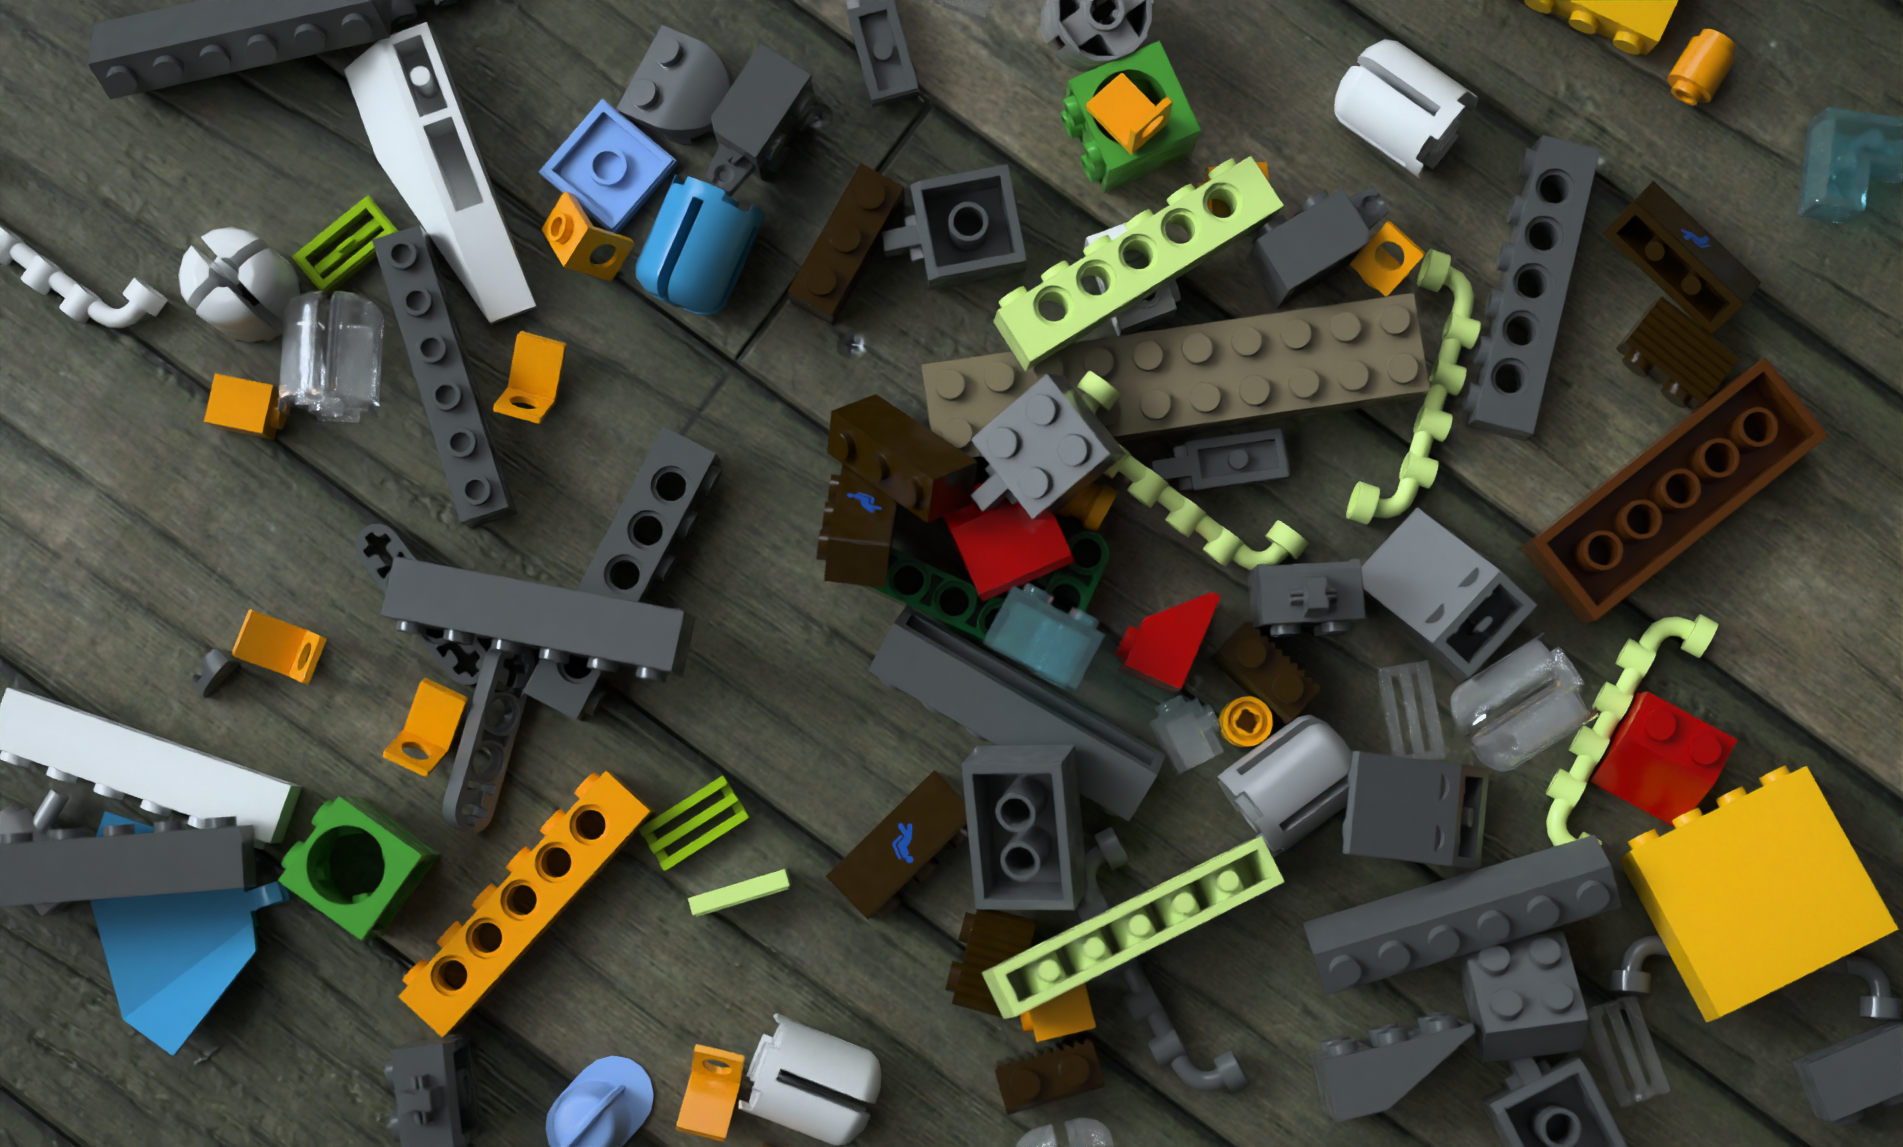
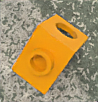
M1120 73L1086 103V110L1132 155L1168 123L1173 101L1167 96L1155 106L1123 73Z
M564 191L542 227V232L563 267L607 281L613 280L635 245L631 238L594 227L574 194ZM610 244L615 247V253L609 261L603 264H593L590 262V255L598 246Z
M1387 221L1350 265L1369 286L1379 290L1387 297L1410 274V271L1422 259L1425 252L1391 221ZM1384 242L1398 244L1404 252L1403 264L1401 265L1380 245Z
M520 331L516 337L508 387L494 403L493 411L541 424L557 401L567 344ZM512 403H525L535 408H520L513 405Z
M250 609L231 655L309 685L327 638Z
M424 678L418 686L404 729L384 750L383 758L424 777H429L450 752L469 698L428 678ZM408 747L416 748L424 752L428 758L423 760L412 758L406 755L402 749Z
M699 1044L695 1045L692 1072L678 1117L677 1131L722 1142L726 1140L742 1081L744 1055ZM706 1060L721 1061L730 1067L715 1066Z

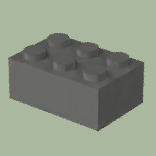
M1075 744L977 745L961 764L976 909L1075 910L1088 889Z

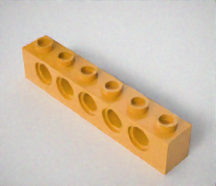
M606 770L601 776L595 771L590 774L574 792L579 800L567 813L559 809L547 820L540 829L545 837L533 850H530L527 846L521 849L506 866V869L511 874L498 888L493 883L487 886L471 904L477 910L464 925L459 921L452 924L437 941V944L442 947L438 954L429 963L422 958L402 979L407 987L398 997L442 1038L451 1035L632 838L638 829L654 814L655 811L612 771ZM591 810L601 813L606 823L603 834L594 840L586 837L581 830V820ZM557 847L566 850L571 858V867L562 877L555 876L547 867V857ZM521 885L532 888L537 897L535 908L528 914L519 912L513 904V894ZM487 922L495 924L502 933V942L495 951L486 950L479 942V931ZM452 960L462 963L467 970V981L462 988L450 986L445 979V968Z

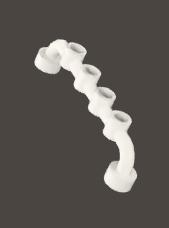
M0 225V263L8 267L11 261L15 260L27 269L22 275L21 280L43 295H47L51 288L65 298L59 308L82 324H85L91 317L96 322L109 328H124L138 322L146 313L157 316L168 301L156 289L134 277L123 292V295L130 300L128 304L120 309L111 308L94 292L74 281L59 266L38 254L26 245L19 236Z

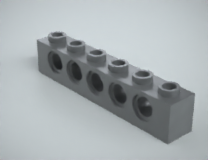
M1542 135L1533 145L1532 149L1525 148L1522 154L1518 176L1525 178L1521 196L1516 194L1513 196L1507 215V223L1514 226L1510 242L1503 241L1496 262V270L1503 271L1499 289L1492 288L1485 308V317L1492 319L1488 335L1480 336L1474 354L1473 363L1480 365L1476 384L1469 383L1463 401L1462 411L1469 413L1466 427L1522 441L1534 434L1600 149ZM1550 184L1556 187L1560 193V203L1553 204L1544 200L1540 193V185ZM1538 230L1543 232L1548 237L1549 250L1541 251L1534 248L1529 241V231ZM1519 277H1528L1535 281L1539 291L1537 298H1528L1519 291L1517 284ZM1508 324H1518L1525 329L1528 337L1526 345H1516L1509 340L1506 333ZM1504 370L1514 376L1516 380V390L1514 393H1506L1498 388L1495 382L1497 371Z
M420 225L373 239V245L460 522L471 529L518 514L431 237Z
M663 426L576 591L653 605V601L648 599V596L656 581L663 584L668 578L676 561V557L671 555V552L679 537L686 540L691 534L699 517V513L694 511L702 493L709 496L719 481L722 469L716 467L720 460L718 455ZM674 476L683 478L686 482L684 495L676 501L662 499L660 489L663 482ZM648 520L659 521L663 526L661 539L653 545L641 544L637 536L639 527ZM624 564H635L640 572L638 583L631 589H619L614 579L616 571ZM540 659L523 693L583 722L586 714L594 716L600 708L607 693V689L601 686L608 673L592 669L586 677L575 679L569 672L568 664Z

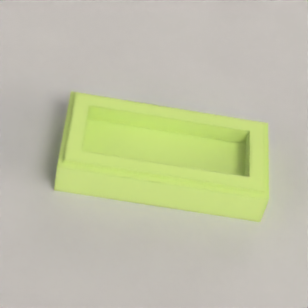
M788 868L690 897L688 901L692 915L698 917L790 889V886L793 884Z

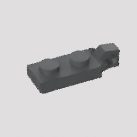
M846 0L847 18L872 107L919 95L918 83L895 1Z
M1283 428L1186 441L1184 445L1172 448L1174 458L1151 461V465H1149V469L1162 477L1167 483L1178 481L1179 492L1191 490L1192 493L1283 480L1291 477Z

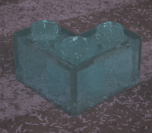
M1826 107L1808 122L1797 217L1846 224L1865 211L1869 179L1896 183L1903 181L1902 117Z
M1026 584L1023 591L1013 586L984 640V645L1028 667V671L1073 694L1105 636L1104 633L1096 630L1099 621L1075 608H1072L1068 615L1052 607L1050 604L1054 597L1030 584Z

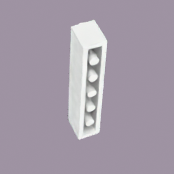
M7 687L0 704V750H2L0 759L26 768H29L31 761L49 766L46 773L47 776L72 784H76L78 777L95 782L94 792L117 800H123L125 793L141 798L143 800L140 808L159 815L170 817L173 809L190 815L187 824L199 829H205V818L237 816V826L253 825L254 847L258 849H264L266 842L282 843L302 789L300 785L26 690Z

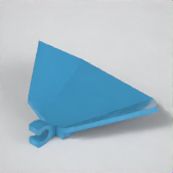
M105 811L96 837L103 836V826L135 824V834L154 833V827ZM276 881L253 890H249V887L90 900L123 1020L166 1052L176 1056L258 952L256 926H259L256 911L292 900L289 888Z

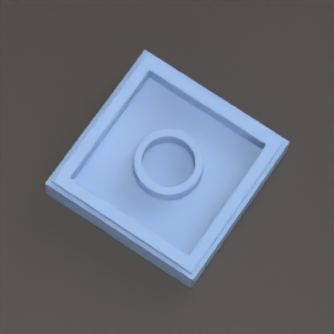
M601 99L540 169L539 173L562 194L564 191L574 194L584 212L605 230L618 234L678 163L676 159L604 99Z

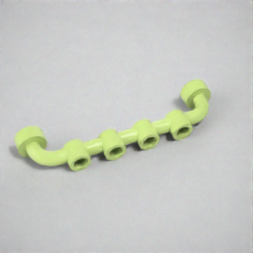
M1430 249L1422 262L1417 278V286L1433 292H1438L1443 284L1449 287L1454 294V305L1443 327L1441 336L1443 341L1438 358L1434 362L1428 377L1430 391L1426 394L1424 404L1417 414L1410 450L1406 454L1400 469L1398 490L1391 498L1382 499L1379 498V487L1359 481L1348 503L1347 519L1367 525L1372 517L1388 519L1398 516L1411 506L1419 486L1429 489L1436 477L1438 461L1428 458L1433 439L1443 442L1449 433L1453 415L1442 411L1447 393L1457 396L1461 391L1467 369L1456 365L1461 347L1472 349L1481 327L1480 321L1470 318L1474 303L1471 283L1462 272L1450 266L1451 256Z
M1088 371L1076 386L1083 393L1082 399L1094 414L1099 406L1109 411L1121 395L1109 383L1091 371ZM1120 444L1119 446L1126 455L1104 472V474L1113 479L1119 471L1130 479L1132 484L1127 491L1147 507L1151 508L1158 501L1171 511L1165 521L1187 538L1195 530L1208 540L1202 550L1224 567H1227L1231 560L1248 570L1253 569L1258 564L1276 566L1288 555L1297 560L1309 545L1301 535L1277 520L1265 536L1272 542L1270 547L1262 552L1250 549L1237 536L1209 517L1199 506L1172 488L1162 477L1135 459Z
M1701 614L1698 615L1694 622L1678 616L1664 617L1652 623L1644 632L1639 642L1631 638L1627 640L1615 663L1624 668L1616 686L1606 681L1592 705L1601 714L1592 729L1585 725L1581 726L1569 748V751L1578 755L1571 770L1568 773L1559 768L1546 791V795L1554 798L1546 820L1548 836L1554 847L1591 836L1583 832L1578 839L1574 838L1567 830V819L1584 792L1587 781L1595 766L1607 749L1610 738L1619 721L1630 706L1642 678L1653 663L1661 643L1670 636L1681 637L1684 639L1681 649L1700 658L1718 628L1717 622Z

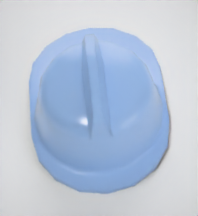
M610 1056L598 1059L585 1068L555 1100L547 1114L545 1130L549 1145L551 1147H622L642 1126L652 1109L653 1087L651 1079L643 1067L629 1058Z

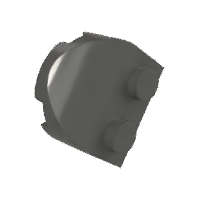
M662 25L616 110L625 118L662 133L671 142L691 144V138L698 137L708 131L715 134L711 116L733 85L731 69L706 43Z

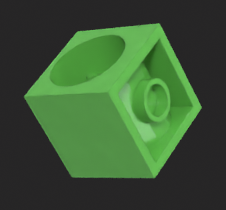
M1160 40L1068 80L1066 96L1062 99L1064 111L1060 112V117L1070 139L1078 137L1085 153L1080 156L1085 174L1091 183L1099 182L1103 193L1192 155L1201 132ZM1120 73H1123L1155 106L1167 96L1173 101L1168 123L1132 155L1120 143L1107 138L1098 129L1093 119L1094 117L1086 110V103Z
M338 796L335 802L328 799L315 814L311 824L316 826L305 844L298 841L286 854L281 863V866L286 870L278 881L360 940L383 936L438 859L440 853L361 797ZM366 830L377 839L382 847L385 872L379 887L373 894L365 893L349 898L337 888L332 880L329 862L330 854L341 836L365 833Z

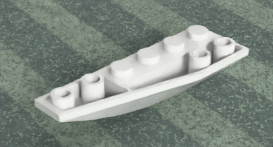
M425 22L392 34L390 38L378 40L344 69L378 162L491 325L537 308L438 38L429 24Z

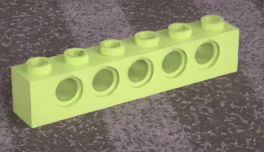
M1252 156L1238 164L1233 158L1223 162L1208 174L1211 180L1199 188L1195 189L1192 184L1182 187L1166 200L1169 206L1154 215L1150 209L1141 212L1125 224L1128 231L1113 240H1111L1109 235L1100 237L1083 250L1086 257L1071 266L1064 260L1041 275L1044 282L1028 292L1024 286H1021L1004 296L998 302L1001 308L997 310L993 322L1025 372L1275 219L1284 205ZM1212 199L1223 201L1230 209V216L1226 218L1214 216L1208 209L1207 201ZM1173 224L1183 227L1188 233L1189 241L1183 244L1171 241L1166 235L1165 227ZM1128 250L1141 252L1147 259L1148 267L1144 269L1129 267L1124 261L1123 253ZM1089 275L1099 277L1105 284L1106 292L1101 295L1087 293L1081 285V279ZM1045 301L1056 302L1063 309L1064 318L1059 321H1048L1041 316L1038 305Z
M1260 836L1246 841L981 973L1003 1019L1016 1017L1285 881L1263 837Z

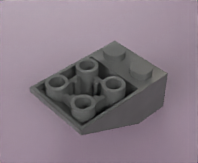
M1418 507L1361 566L1363 593L1457 681L1470 678L1537 606L1501 570Z
M1353 751L1352 765L1348 773L1349 794L1347 814L1343 823V854L1480 869L1490 769Z
M1440 1011L1417 1017L1419 1026L1406 1028L1399 1027L1398 1023H1390L1368 1029L1369 1038L1357 1040L1350 1039L1349 1035H1341L1320 1041L1321 1049L1309 1052L1323 1111L1337 1122L1389 1110L1475 1032L1473 1024L1458 1019L1456 1015H1447V1011Z

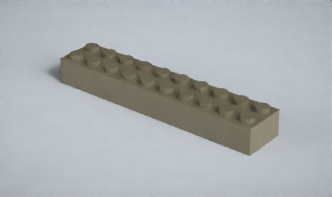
M1414 293L1073 342L1026 372L1013 351L921 364L930 430L976 460L977 464L989 462L971 439L1046 374L1064 375L1081 397L1083 393L1076 386L1088 371L1098 375L1121 394L1109 411L1099 406L1095 415L1118 444L1420 400L1430 391Z

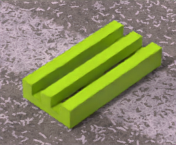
M367 195L294 254L292 258L320 292L327 297L377 256L373 241H370L325 279L321 276L381 227L384 231L374 239L399 231ZM368 213L372 214L374 217L372 220L342 242L314 267L310 264L309 261Z
M723 775L638 830L648 842L649 848L656 855L663 870L667 871L748 820L750 816ZM719 790L723 792L725 798L662 838L658 839L654 831ZM730 806L733 808L736 815L671 856H668L664 849L665 847Z

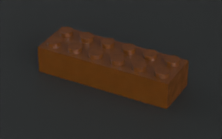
M1763 358L1739 373L1710 396L1704 404L1691 411L1522 545L1520 549L1582 625L1594 622L1829 435L1768 360Z

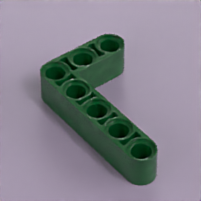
M1087 530L1073 535L1067 542L1071 553L1073 548L1079 543H1090L1099 552V562L1091 568L1080 567L1073 562L1055 570L1035 613L998 596L982 602L974 585L894 548L891 550L886 587H862L906 607L907 605L930 619L1029 665L1044 669L1056 665L1065 655L1108 563L1110 555L1109 546L1104 537L1097 532ZM903 570H915L923 578L922 588L914 595H904L895 587V579ZM1067 587L1074 590L1079 599L1078 608L1071 613H1062L1056 610L1051 601L1052 593L1056 589ZM957 590L965 594L969 604L967 610L959 616H950L944 613L940 607V599L944 593ZM1003 611L1010 615L1013 620V630L1005 637H995L988 633L985 628V619L990 613ZM1038 632L1051 633L1058 642L1057 653L1051 658L1046 659L1036 656L1030 646L1033 635Z

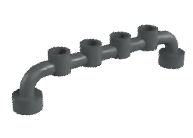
M1113 826L1095 834L1098 845L1085 854L1088 889L1082 897L1085 903L1076 907L1082 922L1111 909L1096 880L1099 868L1108 862L1111 869L1115 870L1131 861ZM1137 956L1108 970L1113 978L1123 974L1132 992L1123 996L1137 1023L1145 1019L1148 1020L1156 1037L1147 1042L1161 1068L1171 1064L1183 1083L1195 1090L1213 1091L1227 1086L1233 1095L1250 1086L1246 1074L1232 1049L1213 1058L1217 1066L1214 1070L1202 1071L1193 1064L1184 1043L1173 1027L1158 994L1148 980Z
M1659 935L1644 936L1631 944L1624 954L1621 970L1610 971L1609 991L1639 995L1651 994L1652 974L1642 972L1644 960L1651 955L1671 957ZM1846 955L1815 970L1818 973L1860 976L1867 981L1870 986L1871 995L1860 996L1859 1017L1901 1021L1902 1000L1892 998L1890 980L1884 970L1874 961L1857 955Z

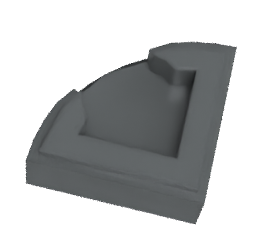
M213 648L200 663L204 670L199 675L192 676L191 684L206 698L241 662L232 656L230 651Z

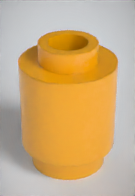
M1704 29L1699 36L1692 37L1667 77L1669 84L1672 86L1671 93L1678 100L1688 105L1694 106L1698 102L1709 103L1735 62L1733 56L1737 50L1735 43L1726 35L1712 29Z

